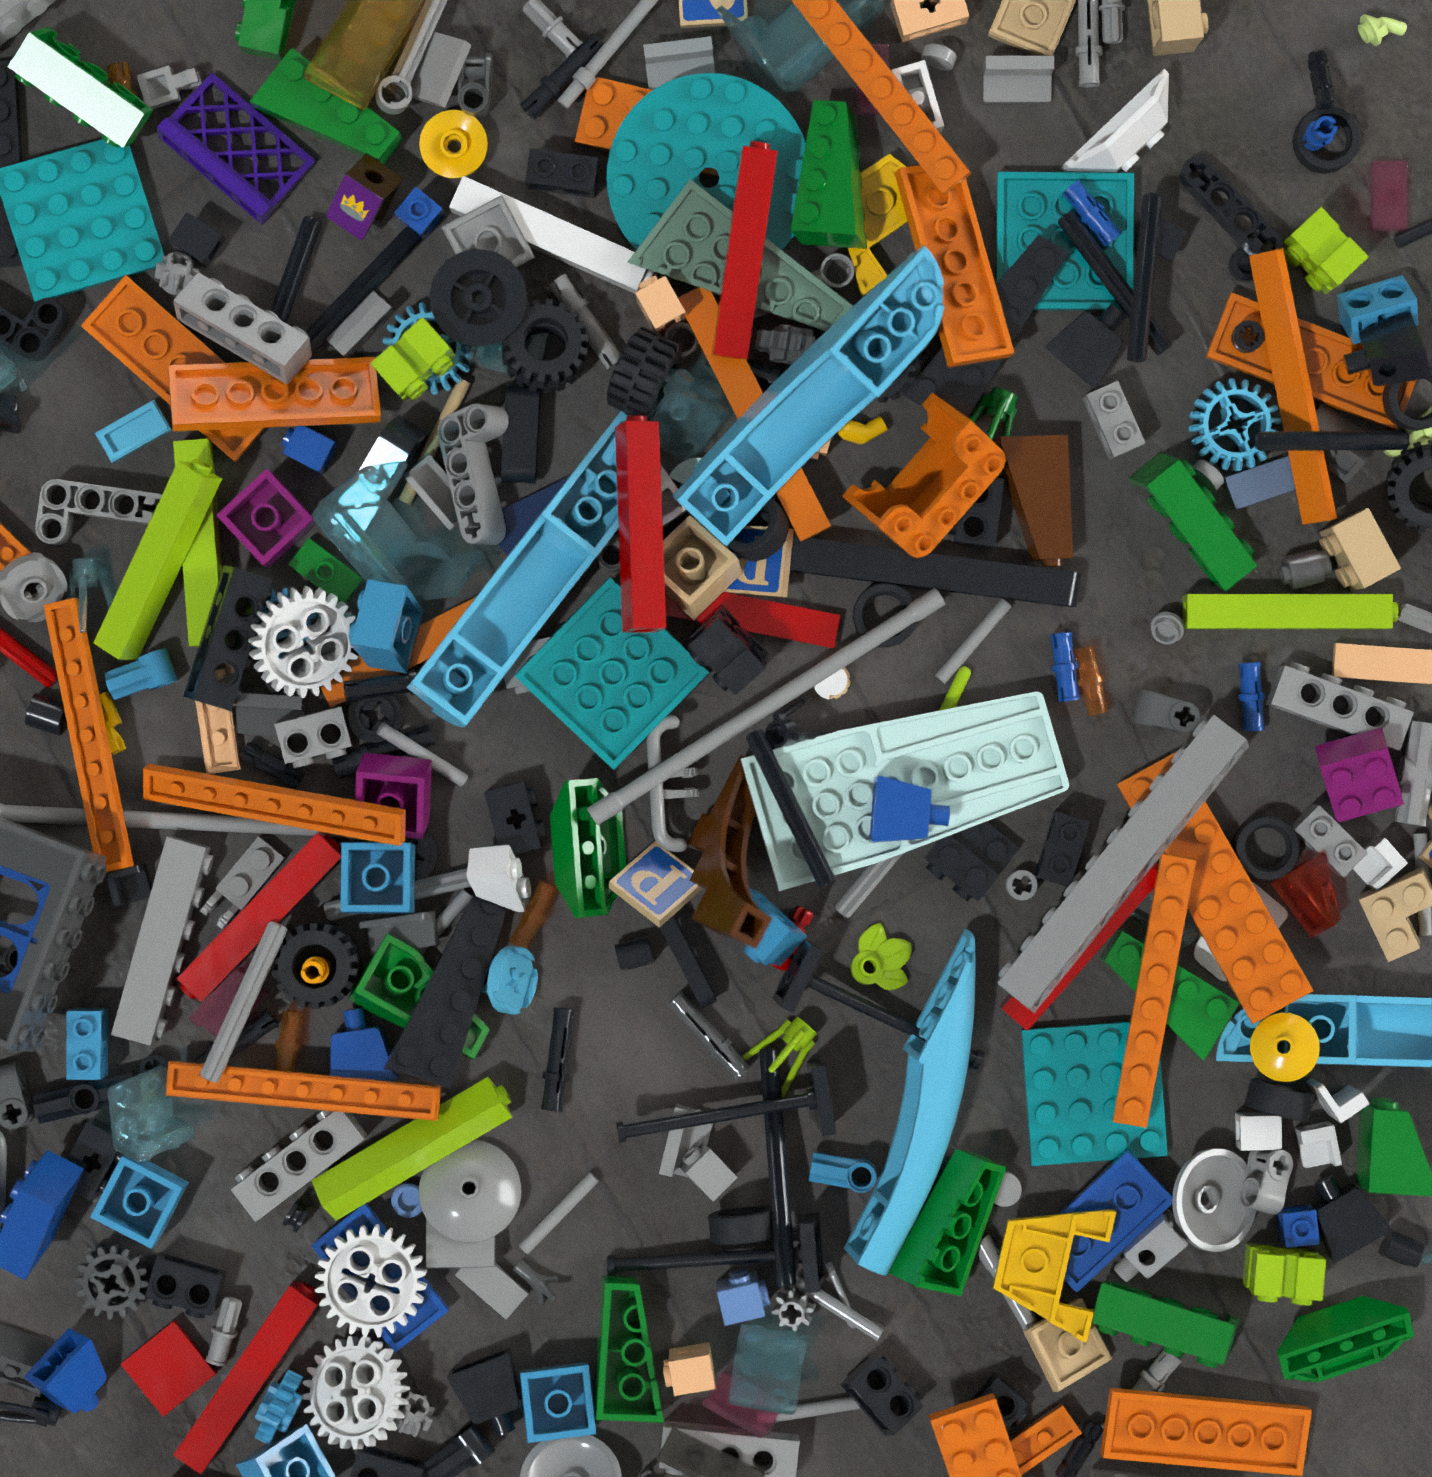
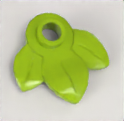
M881 923L868 927L858 939L859 953L854 956L850 966L852 976L861 984L871 985L876 983L885 990H896L904 986L908 979L901 967L910 959L912 944L907 940L898 938L887 940ZM866 961L871 962L873 965V972L871 974L864 970L863 966Z

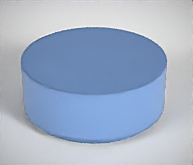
M406 1182L399 1185L393 1192L391 1204L398 1215L412 1218L421 1213L422 1208L419 1200L418 1184Z

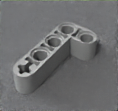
M477 403L445 416L441 419L437 432L463 539L471 544L497 545L505 537L506 525L486 442L504 434L509 421L508 415L503 408Z
M52 479L47 481L40 491L35 525L36 534L41 541L51 545L59 546L67 543L73 533L75 514L148 525L153 512L144 511V504L157 507L162 494ZM63 487L66 491V498L63 503L55 505L52 501V493L56 488ZM91 492H97L100 496V503L95 509L89 510L85 504L86 496ZM130 496L134 501V508L130 513L123 515L119 510V503L122 498ZM57 520L61 525V533L58 537L51 539L47 534V527L50 522Z

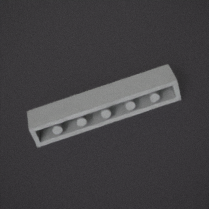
M175 836L166 837L111 1035L149 1046L155 1044L157 1038L163 1039L168 1020L163 1019L166 1006H172L177 992V987L172 986L175 974H181L186 960V954L182 953L185 940H191L195 928V921L191 920L194 907H200L205 889L200 887L203 874L209 875L213 864L214 856L209 855L211 846Z

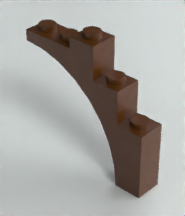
M740 755L709 815L702 813L687 844L703 853L689 881L706 890L691 919L720 935L757 949L772 917L761 911L753 900L747 881V846L756 812L740 760L745 758V756Z

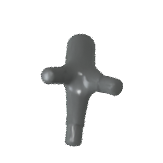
M521 1260L513 1271L533 1288L537 1295L538 1303H545L544 1295L551 1301H555L556 1296L546 1283L557 1282V1275L546 1276L539 1274Z

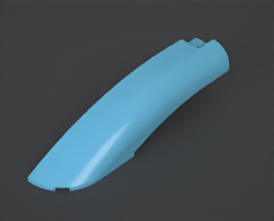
M925 246L919 248L832 325L730 427L693 468L695 472L673 494L672 497L725 546L736 537L806 461L873 399L878 398L932 339L944 311V281L940 268L931 252Z
M620 411L406 687L434 708L432 712L445 721L458 727H465L526 646L619 528L615 427L626 421L628 416L624 412Z
M966 928L916 1022V1027L920 1028L919 1037L926 1041L912 1034L911 1036L909 1035L903 1047V1050L908 1053L905 1085L892 1143L876 1186L844 1246V1249L858 1265L884 1276L888 1274L932 1188L945 1156L962 1099L973 1033L976 984L975 937Z
M1307 994L1271 1014H1295L1304 1018L1312 1025L1320 1043V1052L1316 1064L1432 1068V998ZM1243 1009L1239 1011L1229 1021L1221 1035L1216 1061L1253 1062L1250 1053L1251 1036L1257 1025L1265 1018L1251 1024ZM1282 1040L1278 1043L1277 1048L1280 1053L1286 1054L1290 1051L1291 1046L1288 1041Z

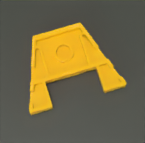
M891 154L886 155L860 173L862 176L861 197L865 215L863 223L867 249L848 248V252L854 265V273L862 296H865L888 276L870 248L908 223L894 174L899 168L906 166Z
M1104 1209L1007 1219L993 1288L1030 1311L1032 1310L1049 1320L1055 1326L1074 1335L1080 1341L1087 1343L1094 1314L1093 1310L1060 1303V1295L1074 1235L1110 1242L1116 1211Z

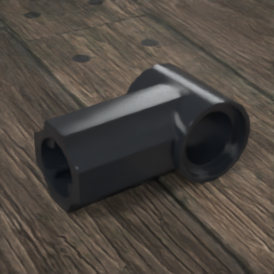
M471 1423L459 1431L449 1444L427 1458L423 1465L430 1477H455L469 1466L473 1468L483 1462L496 1449L479 1425Z

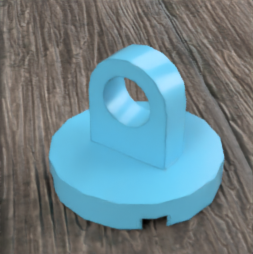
M507 946L501 949L494 959H491L488 968L487 984H483L481 992L489 996L492 1006L498 1012L517 1015L521 1013L519 1010L522 1007L527 1008L532 1002L537 988L538 973L537 969H533L531 962L535 961L533 954L527 948Z

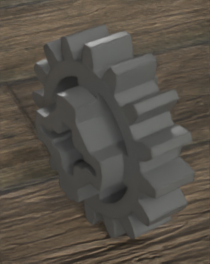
M779 324L772 331L757 330L754 349L768 352L770 354V361L792 365L818 339L813 337L814 331L810 329Z
M114 1243L108 1252L107 1248L101 1245L97 1248L98 1256L90 1252L85 1256L89 1264L81 1263L78 1266V1269L84 1275L75 1278V1283L83 1285V1288L76 1295L77 1297L86 1296L88 1299L83 1305L85 1309L91 1305L96 1307L94 1311L95 1316L100 1315L102 1311H107V1318L111 1320L115 1316L116 1311H118L119 1315L124 1318L128 1315V1307L134 1311L140 1307L137 1299H146V1291L142 1287H147L150 1279L143 1278V1274L149 1270V1266L140 1267L138 1263L143 1257L141 1254L134 1258L130 1256L132 1247L128 1246L123 1252H120L118 1243ZM104 1260H115L112 1266L109 1267L97 1265ZM128 1267L131 1269L135 1281L130 1278L127 1270ZM112 1274L117 1277L116 1283L118 1285L114 1288L109 1286L110 1280L108 1278ZM92 1283L96 1285L99 1293L98 1296L93 1290ZM119 1295L124 1298L126 1296L129 1297L120 1303H110L114 1297Z

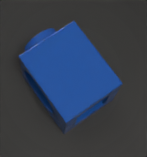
M416 186L394 212L401 223L406 227H410L424 241L446 215L442 207Z
M296 426L295 429L290 427L282 441V446L285 447L284 455L321 474H324L339 445L335 441L305 426Z
M1307 1204L1283 1207L1276 1214L1278 1242L1285 1248L1320 1244L1317 1212L1312 1206Z

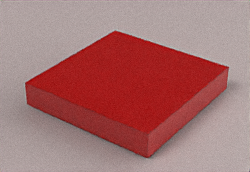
M173 1320L120 1364L163 1417L218 1372L212 1364L206 1362L205 1355L176 1320Z

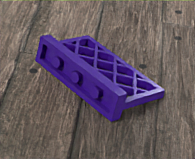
M213 73L200 84L169 119L165 118L157 126L159 139L261 225L271 217V212L316 164L315 159ZM214 85L224 94L225 105L204 106L203 95ZM228 98L235 104L228 105ZM200 99V106H194ZM229 111L246 112L250 116L251 127L230 128ZM225 112L226 128L206 129L205 113ZM186 113H201L202 129L187 130L179 121ZM254 120L261 126L254 127ZM255 133H270L276 138V149L256 150ZM251 134L252 150L232 151L231 135ZM227 135L228 151L213 152L207 147L206 136ZM195 136H202L203 143ZM280 142L287 148L280 149ZM281 155H296L304 163L297 171L282 172ZM277 156L278 172L258 173L257 157ZM253 157L254 173H237L233 169L232 158ZM221 158H228L229 165L226 162H224ZM284 178H290V179L283 185V180H282V179H284ZM279 179V191L271 200L259 191L258 180ZM247 180H254L255 187L252 184H250Z

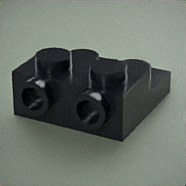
M986 821L937 840L923 858L929 862L926 869L940 880L946 876L956 885L952 890L968 902L971 898L979 901L1020 848Z

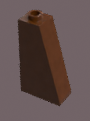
M1068 435L1009 436L993 440L1005 454L1006 461L1002 474L1031 560L1042 561V567L1063 566V560L1073 558Z

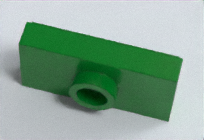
M310 538L306 540L288 564L315 586L326 591L327 595L330 593L336 595L338 603L343 601L346 604L364 580Z

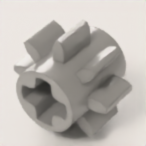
M172 252L167 256L164 255L162 263L156 264L155 278L160 279L159 286L167 293L178 295L199 272V269L194 268L195 261L182 252Z
M795 1286L790 1288L787 1295L779 1291L776 1300L780 1304L773 1307L772 1314H779L781 1320L779 1323L780 1327L784 1325L791 1326L793 1331L796 1332L801 1322L809 1326L812 1317L808 1313L813 1312L816 1307L815 1303H809L807 1298L809 1293L796 1291ZM790 1304H791V1305H794L795 1310H797V1311H799V1312H798V1313L794 1312L793 1307H788V1306H789Z
M409 1391L406 1397L409 1404L399 1405L398 1409L405 1417L393 1419L396 1422L399 1433L412 1434L413 1437H416L420 1428L424 1431L429 1430L433 1422L430 1418L435 1408L429 1407L426 1399L427 1396L413 1394L412 1391Z

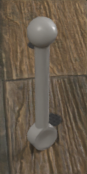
M830 1261L825 1265L838 1296L843 1304L851 1308L835 1268ZM847 1322V1325H848L850 1328H855L854 1326H852L851 1324H849V1323Z

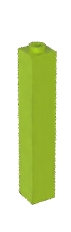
M209 439L173 441L175 466L178 461L193 462V459H198L212 466L211 472L215 474L213 442ZM215 494L182 564L188 642L190 647H199L222 572L219 520L216 516L218 514L217 494ZM226 635V637H225V644H226V645H228V637H227V635Z
M193 459V462H177L93 642L118 660H138L222 481V478L211 472L213 467L201 460Z
M1186 594L1182 596V620L1185 624V630L1392 629L1393 622L1398 620V603L1393 602V594Z
M486 1077L440 1104L439 1120L415 1119L311 1181L322 1207L337 1221L511 1119L512 1115L507 1106L511 1103V1099L502 1085L496 1087L490 1078Z

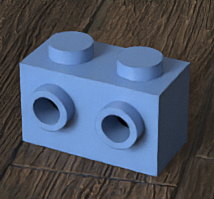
M740 1269L730 1272L729 1278L717 1281V1295L725 1326L765 1317L764 1307L770 1305L769 1294L765 1279L758 1280L757 1272L749 1273L748 1269Z

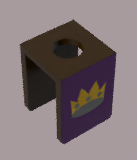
M366 153L344 175L326 214L327 218L359 240H363L374 219L379 222L384 219L403 178Z

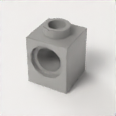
M703 1143L699 1147L694 1146L687 1151L682 1158L683 1163L679 1166L688 1178L713 1202L738 1178Z

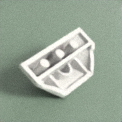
M1163 69L1069 158L1061 169L1064 172L1116 173L1122 168L1124 172H1127L1140 159L1136 154L1145 145L1151 149L1165 135L1161 130L1168 122L1169 73Z

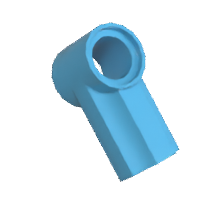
M167 648L147 653L138 657V661L104 673L106 685L114 700L148 688L153 690L178 681Z
M817 1151L813 1152L808 1181L849 1188L858 1193H865L874 1187L877 1180V1170L870 1160L866 1158H849ZM858 1167H864L870 1171L871 1178L866 1183H857L852 1177V1172Z

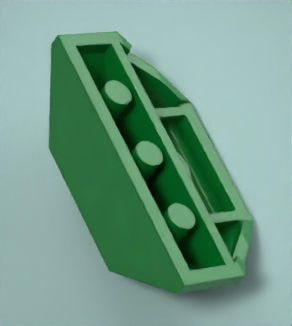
M598 778L564 781L550 814L555 885L575 918L608 915L612 908V903L618 896L609 889V881L626 867L622 811L597 826L586 809L609 794L602 787L603 784Z
M1360 1296L1298 1317L1277 1350L1284 1380L1296 1379L1318 1383L1383 1361L1396 1351L1404 1341H1409L1414 1337L1410 1312L1407 1307Z

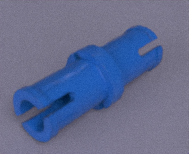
M1323 116L1316 123L1315 121L1311 122L1302 138V142L1307 141L1304 147L1310 151H1317L1323 145L1327 146L1337 132V126L1333 127L1336 121L1332 117Z
M1077 180L1062 193L1080 215L1081 222L1087 224L1093 230L1104 247L1122 234L1121 230L1118 229L1103 210L1105 208L1101 202H1096L1080 180Z
M1072 631L1050 634L1054 661L1051 668L1052 672H1055L1057 680L1058 702L1079 700L1080 695L1076 669H1079L1078 661H1075Z
M1261 662L1238 663L1241 681V694H1238V701L1242 702L1243 731L1265 730L1263 718L1265 692H1262Z

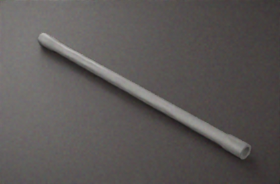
M936 588L931 589L911 602L902 611L623 788L608 794L586 809L597 826L622 811L626 805L908 626L923 620L945 606L946 604Z
M0 803V817L12 822L88 826L84 808L20 806ZM123 810L125 824L128 828L314 836L319 832L232 815ZM328 833L331 837H344V838L351 839V840H363V839L352 838V837H347V836H341V835H336V834H330V833Z

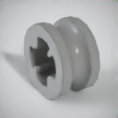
M1023 869L1015 870L1007 877L1006 890L1014 899L1020 901L1028 900L1036 893L1037 880L1029 871ZM1023 876H1027L1030 880L1027 884H1031L1030 890L1028 892L1022 890L1020 894H1016L1013 890L1016 886H1012L1013 880L1015 878L1021 880Z

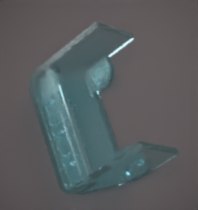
M836 0L861 33L880 16L884 7V0ZM794 3L770 25L759 16H750L741 22L722 5L717 9V12L740 46L768 77L785 92L790 93L800 89L835 57Z
M404 460L363 467L322 499L313 512L314 521L366 582L369 579L405 585L417 601L458 597L481 558L478 551L453 554L448 549L447 544L437 537L418 538L388 502L389 495L408 466Z

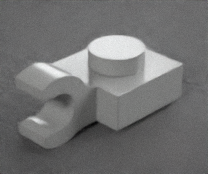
M168 65L137 75L144 103L152 109L181 101L180 90L197 88L202 83L200 74L196 72L195 68L174 74L172 68Z

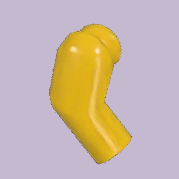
M881 416L866 424L851 419L838 431V435L843 440L861 445L886 432L888 428Z

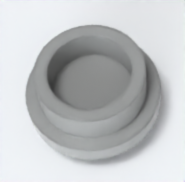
M1160 612L1154 616L1151 622L1152 635L1161 644H1173L1182 638L1185 632V624L1174 613Z

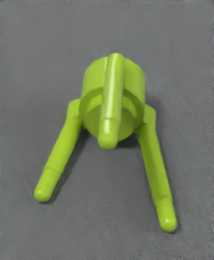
M798 1016L792 1023L786 1019L780 1028L742 1055V1058L746 1061L757 1054L760 1049L765 1048L786 1033L782 1040L787 1045L768 1069L769 1072H775L793 1049L796 1052L800 1049L801 1051L781 1086L782 1097L785 1096L807 1053L816 1044L812 1040L818 1034Z

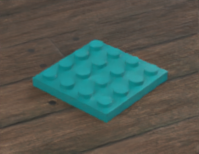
M101 139L0 168V196L35 303L43 298L53 299L119 280L125 275L129 277L156 269L157 263H162L163 249L130 145L124 148L121 146L117 148Z
M997 172L995 285L1034 239L1040 235L1068 253L1033 310L1105 311L1111 303L1117 309L1123 311L1059 226L1058 221L1069 211H1074L1078 218H1081L1074 207L1062 195L1067 188L1077 180H1080L1096 202H1101L1105 208L1103 210L1118 229L1121 230L1122 234L1104 247L1093 230L1087 224H1084V226L1133 290L1134 173Z
M609 576L514 676L602 760L615 770L709 673V670L705 666L701 667L690 656L689 651L666 629L656 633H622L621 586Z
M1130 1021L1030 1028L1028 1031L1021 1029L1030 1163L1032 1166L1116 1160L1126 1149L1136 1158L1168 1156L1161 1058L1159 1060L1147 1128L1112 1121Z

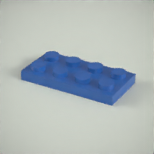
M1128 1149L1058 1213L1064 1214L1104 1209L1116 1211L1110 1242L1074 1235L1064 1280L1076 1292L1083 1288L1172 1204L1173 1195Z
M366 1203L312 1243L311 1247L320 1259H330L324 1250L327 1246L338 1249L334 1239L340 1236L347 1241L346 1232L348 1229L351 1228L356 1236L359 1235L362 1225L366 1226L368 1233H372L376 1224H379L381 1234L385 1235L388 1230ZM355 1251L353 1253V1261L356 1265L364 1267L370 1264V1258L366 1252ZM396 1263L385 1265L384 1270L388 1277L397 1279L402 1276V1269ZM347 1268L342 1270L344 1274L361 1277ZM370 1273L367 1278H364L367 1280V1287L373 1288L375 1284H379L375 1282L376 1275ZM424 1276L418 1278V1280L427 1283V1288L417 1291L418 1294L424 1297L422 1303L412 1302L417 1309L416 1315L413 1316L405 1312L408 1320L407 1325L403 1326L398 1321H395L396 1330L394 1333H391L386 1326L383 1327L381 1336L389 1347L394 1350V1353L449 1311V1307ZM351 1283L342 1284V1287L351 1298L357 1297L358 1291L355 1285ZM383 1285L394 1293H400L397 1287ZM377 1295L373 1297L372 1302L376 1309L385 1311L390 1308L389 1300L385 1296Z

